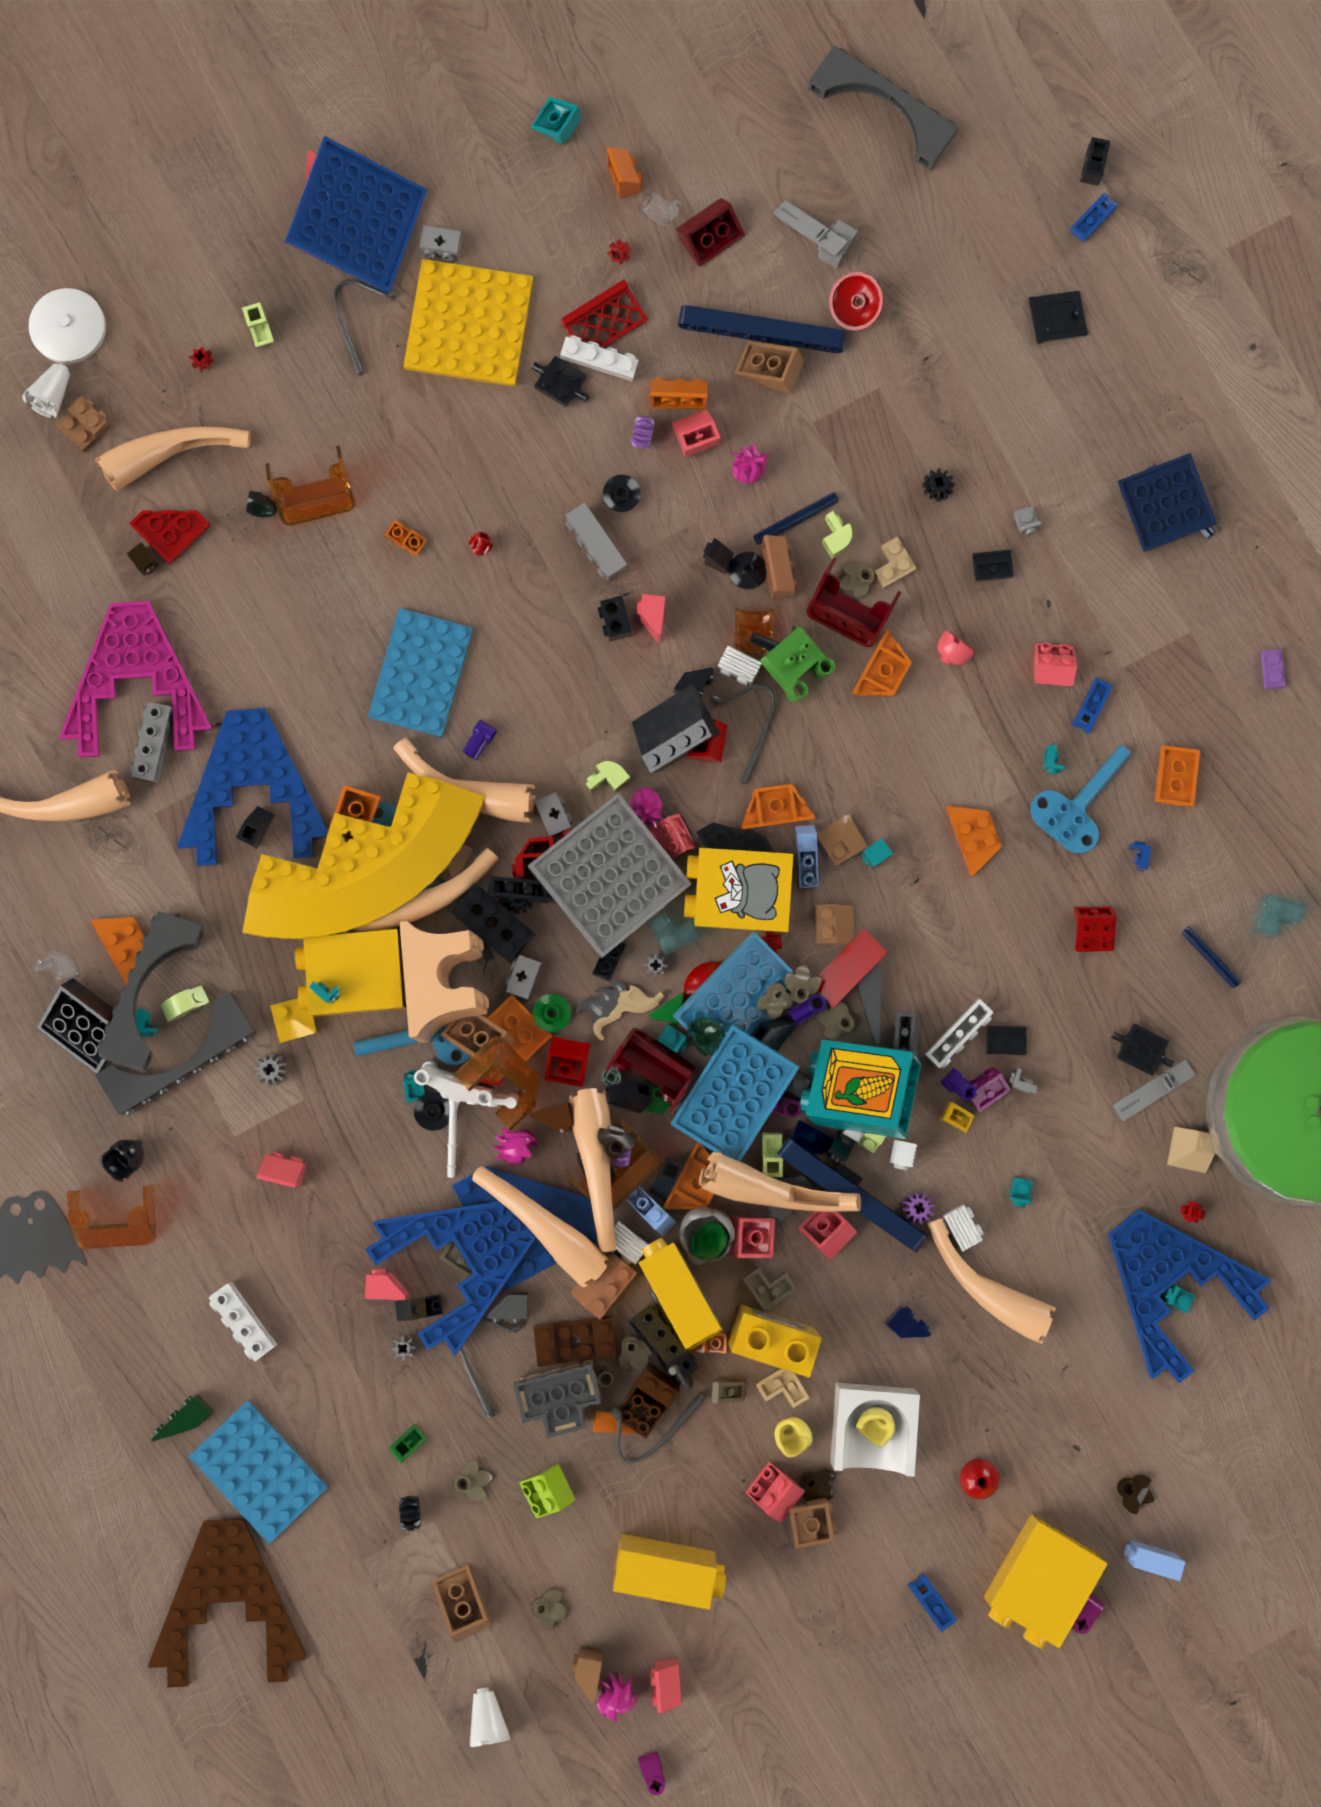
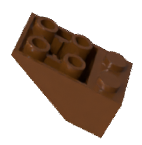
M648 1362L618 1408L621 1412L622 1423L646 1439L680 1393L681 1384L677 1385L671 1377Z

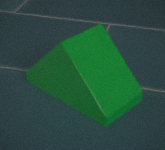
M679 994L649 1014L650 1019L678 1024V1021L672 1015L681 1007L682 994Z
M414 1424L397 1438L388 1449L402 1463L427 1438Z

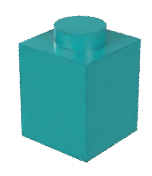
M881 838L861 853L863 855L861 859L867 867L871 866L873 869L890 857L893 852Z

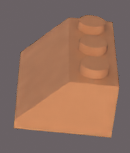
M764 535L762 550L771 600L794 597L798 586L796 579L792 577V572H794L793 561H789L788 554H791L790 543H786L785 537Z
M612 1251L603 1252L609 1260L604 1262L607 1267L597 1280L594 1281L591 1278L586 1282L588 1284L586 1287H581L577 1283L570 1292L583 1307L599 1320L637 1274L633 1267Z

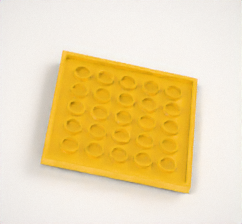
M422 259L403 365L404 370L515 387L533 276Z

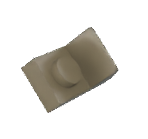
M715 1379L712 1386V1402L744 1401L745 1381Z

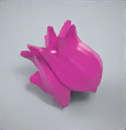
M753 443V446L749 445L748 449L741 447L740 449L743 452L739 454L732 452L735 456L734 463H732L733 476L737 481L744 484L757 482L767 470V457L770 453L760 454L756 448V443Z
M643 787L633 794L630 799V808L645 826L650 824L657 828L655 821L663 819L660 813L662 811L660 796L649 787Z
M504 1127L501 1129L503 1132L502 1137L496 1135V1139L502 1146H494V1149L501 1153L495 1159L508 1160L507 1162L511 1163L510 1166L515 1164L521 1165L526 1157L531 1158L532 1156L529 1151L530 1146H539L534 1134L527 1129L509 1131Z
M618 1672L616 1673L617 1680L612 1674H608V1684L602 1679L599 1680L602 1685V1691L597 1702L599 1713L603 1717L608 1716L615 1723L617 1722V1714L627 1713L632 1710L637 1698L640 1696L632 1695V1677L624 1683Z

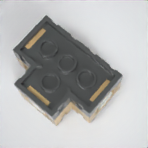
M593 1360L567 1365L564 1368L548 1370L544 1373L528 1375L525 1378H517L513 1383L522 1422L527 1423L530 1420L543 1419L547 1438L585 1429L587 1427V1419L584 1415V1408L589 1405L600 1404L602 1399Z

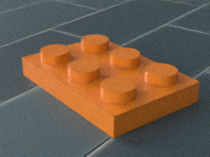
M1166 745L1160 746L1154 803L1194 807L1200 750Z
M513 994L487 1018L508 1032L515 1040L510 1049L524 1063L552 1037L549 1032L543 1031L536 1025L533 1015Z

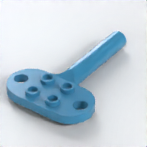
M1119 745L1073 800L1067 799L1057 791L1047 790L1039 793L1034 797L1030 805V814L1033 821L1071 853L1082 854L1090 851L1098 841L1099 831L1097 825L1087 816L1085 810L1132 755L1131 752L1124 746ZM1038 799H1045L1047 807L1040 808L1037 804ZM1083 836L1091 838L1089 846L1083 845L1081 841Z
M446 1024L433 1035L430 1041L434 1044L438 1058L444 1063L461 1065L467 1062L470 1057L441 1036L448 1026ZM409 1029L353 1042L357 1057L418 1043V1041L409 1037ZM455 1050H459L462 1053V1058L459 1061H454L451 1057L452 1052Z

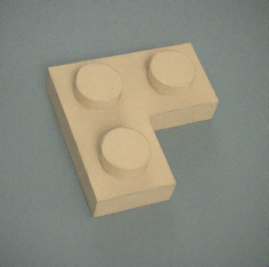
M898 537L880 547L889 561L888 564L874 571L883 589L916 571L917 568Z
M781 1368L755 1383L765 1402L782 1391L792 1408L809 1399L795 1373Z

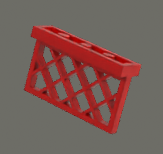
M623 279L562 317L560 324L569 336L579 337L582 342L583 340L601 344L599 345L600 348H605L648 321V318L628 288L626 280ZM624 294H627L631 300L629 307L619 304V299ZM607 305L614 306V316L603 314L604 307ZM617 308L628 310L626 320L616 317ZM630 311L638 312L642 319L637 322L629 321ZM595 315L600 317L598 327L587 324L589 316ZM602 317L613 320L611 330L600 327ZM615 321L626 323L622 332L613 330ZM575 325L583 326L582 336L574 335L570 328ZM586 327L597 330L595 340L584 337ZM599 330L610 333L609 339L606 342L597 340Z

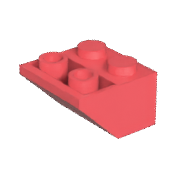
M707 410L671 423L685 458L720 445L721 437L714 420Z
M1036 643L1033 668L1034 682L1073 686L1077 670L1074 646Z
M769 1461L745 1493L765 1513L781 1523L789 1513L788 1508L794 1507L805 1490Z
M678 1659L654 1661V1668H651V1685L656 1686V1688H652L653 1707L657 1706L658 1713L682 1706Z

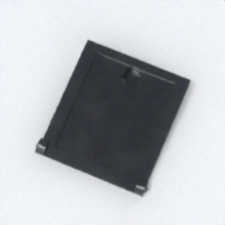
M1080 291L1028 298L1037 344H1041L1044 341L1088 335Z

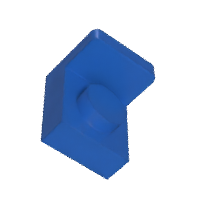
M1134 841V844L1128 845V850L1139 851V854L1136 853L1134 864L1137 865L1136 870L1145 871L1149 865L1151 846H1146L1145 842Z

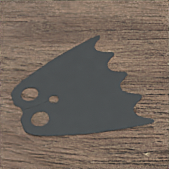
M37 1191L32 1192L26 1198L14 1196L4 1201L0 1210V1278L3 1275H9L18 1284L23 1273L28 1270L34 1272L38 1278H42L45 1269L51 1265L58 1268L62 1273L66 1272L67 1265L71 1260H77L84 1266L87 1265L70 1225L48 1193ZM41 1198L45 1201L43 1210L38 1211L34 1209L33 1202L35 1199ZM17 1203L21 1206L19 1215L13 1216L9 1213L11 1204ZM27 1218L33 1219V1223L31 1225L27 1224Z

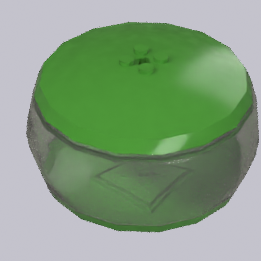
M1294 1014L1259 1023L1226 1048L1208 1082L1204 1116L1214 1152L1238 1183L1274 1204L1308 1209L1321 1206V1018Z

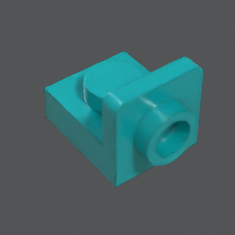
M1049 744L1045 747L1042 770H1047L1048 774L1059 775V772L1061 773L1065 770V766L1054 764L1055 762L1057 763L1059 751H1056L1057 745Z
M313 981L309 986L312 991L328 1004L330 1002L334 1003L341 996L339 992L342 989L339 986H335L330 993H328L329 988L322 982L318 984Z
M137 1009L136 1012L137 1029L139 1033H142V1036H154V1033H159L157 1028H148V1025L151 1024V1013H148L149 1009Z
M668 1024L657 1040L675 1053L678 1050L682 1052L688 1043L685 1040L687 1038L686 1035H683Z
M417 1070L404 1073L403 1084L406 1102L417 1101L420 1096L425 1094L424 1085H419L414 1080Z
M1013 1177L1009 1200L1014 1201L1013 1205L1024 1208L1025 1204L1031 1205L1030 1197L1034 1181Z
M1173 1284L1166 1290L1164 1302L1187 1313L1195 1295Z

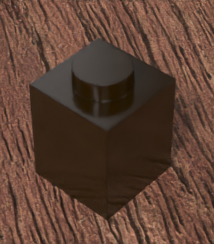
M142 542L126 553L143 576L152 574L157 569L156 567L159 566Z

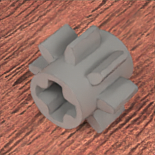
M655 953L653 959L647 956L649 963L643 964L644 967L649 968L646 974L648 975L652 972L654 973V978H656L659 972L661 975H664L662 968L668 967V965L662 963L665 957L658 959L657 953ZM654 961H658V964L661 965L657 971H653V967H650V964H653Z
M402 1335L401 1341L398 1339L394 1340V1343L397 1344L391 1348V1350L396 1352L394 1358L401 1356L402 1360L405 1361L406 1355L413 1356L411 1350L416 1348L415 1345L411 1344L413 1338L406 1340L405 1336ZM406 1344V1345H407V1348H406L407 1351L401 1352V1351H400V1349H401V1346H400V1345Z

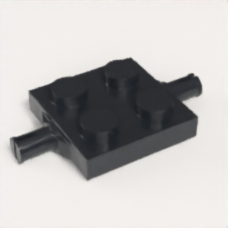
M554 356L546 367L541 366L537 362H534L531 369L540 373V378L535 383L534 388L562 406L567 407L575 397L580 398L584 402H587L590 395L581 391V386L586 380L587 375L557 356Z
M1135 1023L1132 1024L1128 1034L1125 1036L1114 1031L1111 1038L1121 1043V1049L1116 1059L1150 1076H1153L1156 1068L1161 1063L1169 1068L1173 1067L1172 1064L1175 1061L1165 1057V1049L1169 1043L1168 1040Z

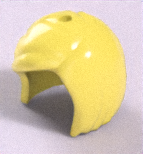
M872 1407L861 1414L856 1423V1429L873 1445L882 1448L893 1437L895 1422L891 1413L886 1409Z
M796 1417L787 1418L780 1421L775 1428L776 1444L786 1457L798 1456L811 1446L813 1440L812 1432L803 1420Z

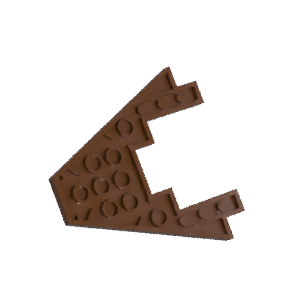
M245 1519L205 1520L201 1526L148 1664V1668L167 1667V1688L188 1687L189 1685L188 1625L207 1623V1603L245 1602L246 1622L266 1621L268 1683L288 1682V1661L307 1659V1654Z

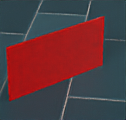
M863 929L817 976L821 978V984L817 992L835 1008L888 952Z

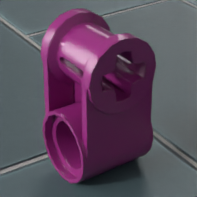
M781 1096L771 1113L794 1118L800 1114L801 1105L795 1100ZM791 1103L796 1104L798 1107V1111L794 1115L787 1112V1106Z
M1090 1594L1072 1628L1080 1634L1087 1633L1101 1614L1104 1603ZM1080 1620L1083 1622V1624L1079 1625L1077 1624V1621Z
M658 1751L638 1757V1761L648 1791L652 1795H660L665 1789V1778ZM653 1780H657L659 1783L658 1787L653 1784Z

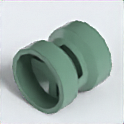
M610 1068L609 1071L604 1070L602 1081L606 1086L619 1084L621 1074L615 1068Z

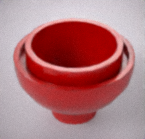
M973 1459L967 1462L960 1472V1485L963 1491L971 1498L986 1499L991 1497L998 1489V1471L991 1462L985 1459ZM980 1478L985 1479V1483L983 1485L978 1484V1480Z

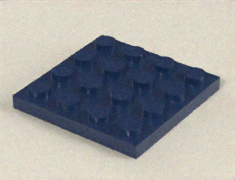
M1191 453L1117 481L1143 553L1217 525Z

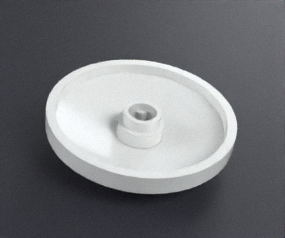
M63 288L49 292L36 303L30 314L29 333L32 342L45 357L54 362L63 364L81 362L98 350L105 337L106 321L103 311L90 295L77 289Z

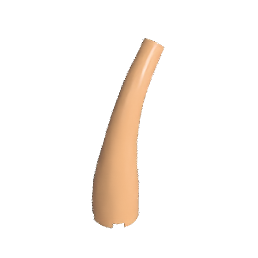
M205 426L172 429L125 442L108 450L94 460L98 468H102L101 470L106 480L118 492L158 464L184 450L206 445H231V447L249 448L251 432L234 428Z
M403 738L394 746L393 749L415 774L444 781L485 796L480 813L513 822L532 823V818H529V816L535 813L536 795H531V790L535 789L533 784L453 780L436 771L422 760L417 754L418 750L407 738Z
M112 770L38 802H21L0 797V813L37 821H69L115 812L129 806L131 803L127 801L130 794L124 780L119 781L116 777L118 772Z
M485 848L474 859V863L461 874L436 887L422 890L416 898L410 902L408 901L392 914L383 916L369 925L357 927L355 931L391 930L400 927V922L408 921L412 923L442 909L466 893L474 883L480 881L499 860L498 857L491 850Z
M589 1088L577 1091L578 1095L575 1097L570 1095L569 1107L573 1122L572 1128L584 1166L591 1198L598 1247L600 1251L609 1252L616 1249L610 1157L607 1156L605 1147L598 1140L599 1128L608 1130L611 1125L610 1110L606 1092L597 1093V1088Z
M713 1152L707 1160L711 1162L707 1169L702 1168L699 1185L703 1186L701 1189L734 1201L818 1212L860 1211L861 1209L859 1193L825 1192L791 1185L719 1152Z
M481 1166L474 1172L472 1180L516 1215L548 1250L554 1260L581 1287L588 1286L586 1282L591 1278L595 1281L601 1276L607 1267L604 1262L608 1261L609 1258L585 1235L547 1211L485 1167Z
M944 1217L927 1223L942 1258L954 1277L970 1296L1003 1324L1022 1336L1042 1344L1043 1338H1041V1335L1046 1337L1053 1318H1050V1311L1054 1313L1056 1307L978 1275L962 1259L948 1237L951 1233Z

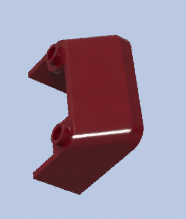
M833 557L807 607V615L812 620L864 647H871L880 635L901 592H897L891 605L884 601H878L873 605L872 609L838 592L841 582L838 577L830 573L837 558Z
M633 1028L605 1068L607 1071L612 1066L618 1071L632 1069L660 1087L663 1099L668 1103H672L668 1109L670 1112L673 1111L698 1071L694 1064L637 1028Z

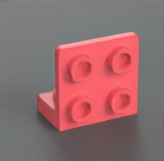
M680 814L668 816L656 824L657 828L652 826L648 829L671 859L697 848Z

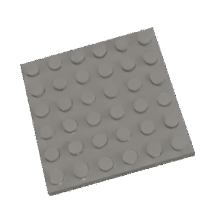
M619 793L528 865V868L601 958L691 885V882Z

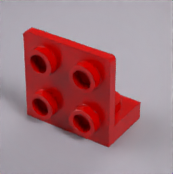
M1074 907L1073 915L1077 922L1075 951H1113L1117 921L1113 907Z

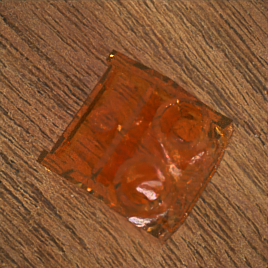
M735 608L734 649L747 654H764L769 652L766 649L751 644L750 638L753 633H757L773 640L774 610L746 611Z

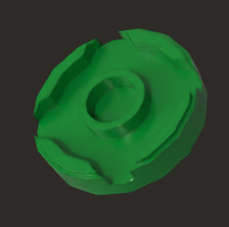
M716 1222L703 1224L699 1227L700 1230L692 1236L691 1251L701 1260L709 1261L717 1257L726 1245L727 1233Z

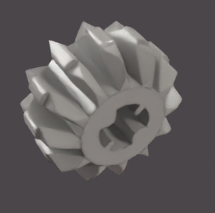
M271 1053L270 1059L267 1054L263 1055L264 1061L259 1058L257 1059L260 1066H254V1069L259 1070V1072L255 1073L254 1076H262L259 1079V1083H263L266 1080V1086H270L271 1082L276 1086L278 1085L277 1078L280 1081H284L281 1073L287 1074L288 1071L282 1070V1067L287 1066V1063L280 1064L282 1061L281 1056L276 1058V1055ZM272 1064V1068H275V1071L267 1072V1067H271Z

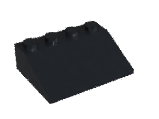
M694 684L689 685L632 721L641 756L650 773L664 770L721 735Z
M71 978L60 985L36 1028L97 1074L108 1062V1060L102 1059L99 1056L97 1047L100 1040H104L106 1035L105 1028L107 1023L112 1021L114 1008L77 980Z

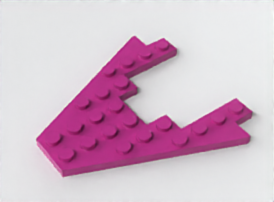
M149 601L110 603L59 736L61 740L78 739V757L80 758L100 757L97 700L116 699L115 680L152 678L154 696L172 695L175 751L195 750V731L212 730V726Z

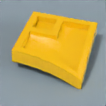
M298 998L270 1005L280 1043L317 1033L314 1017L309 1016L308 1009L299 1008Z

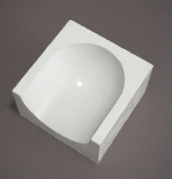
M836 1382L830 1463L833 1469L842 1471L846 1468H876L915 1477L920 1394L913 1388ZM872 1407L886 1409L891 1413L895 1422L893 1437L882 1448L873 1445L856 1429V1423L861 1414Z

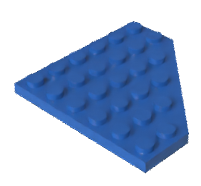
M485 1167L547 1211L585 1235L591 1242L598 1241L591 1198L491 1167ZM473 1174L452 1185L462 1206L498 1201L472 1180ZM537 1238L504 1284L506 1290L557 1263Z

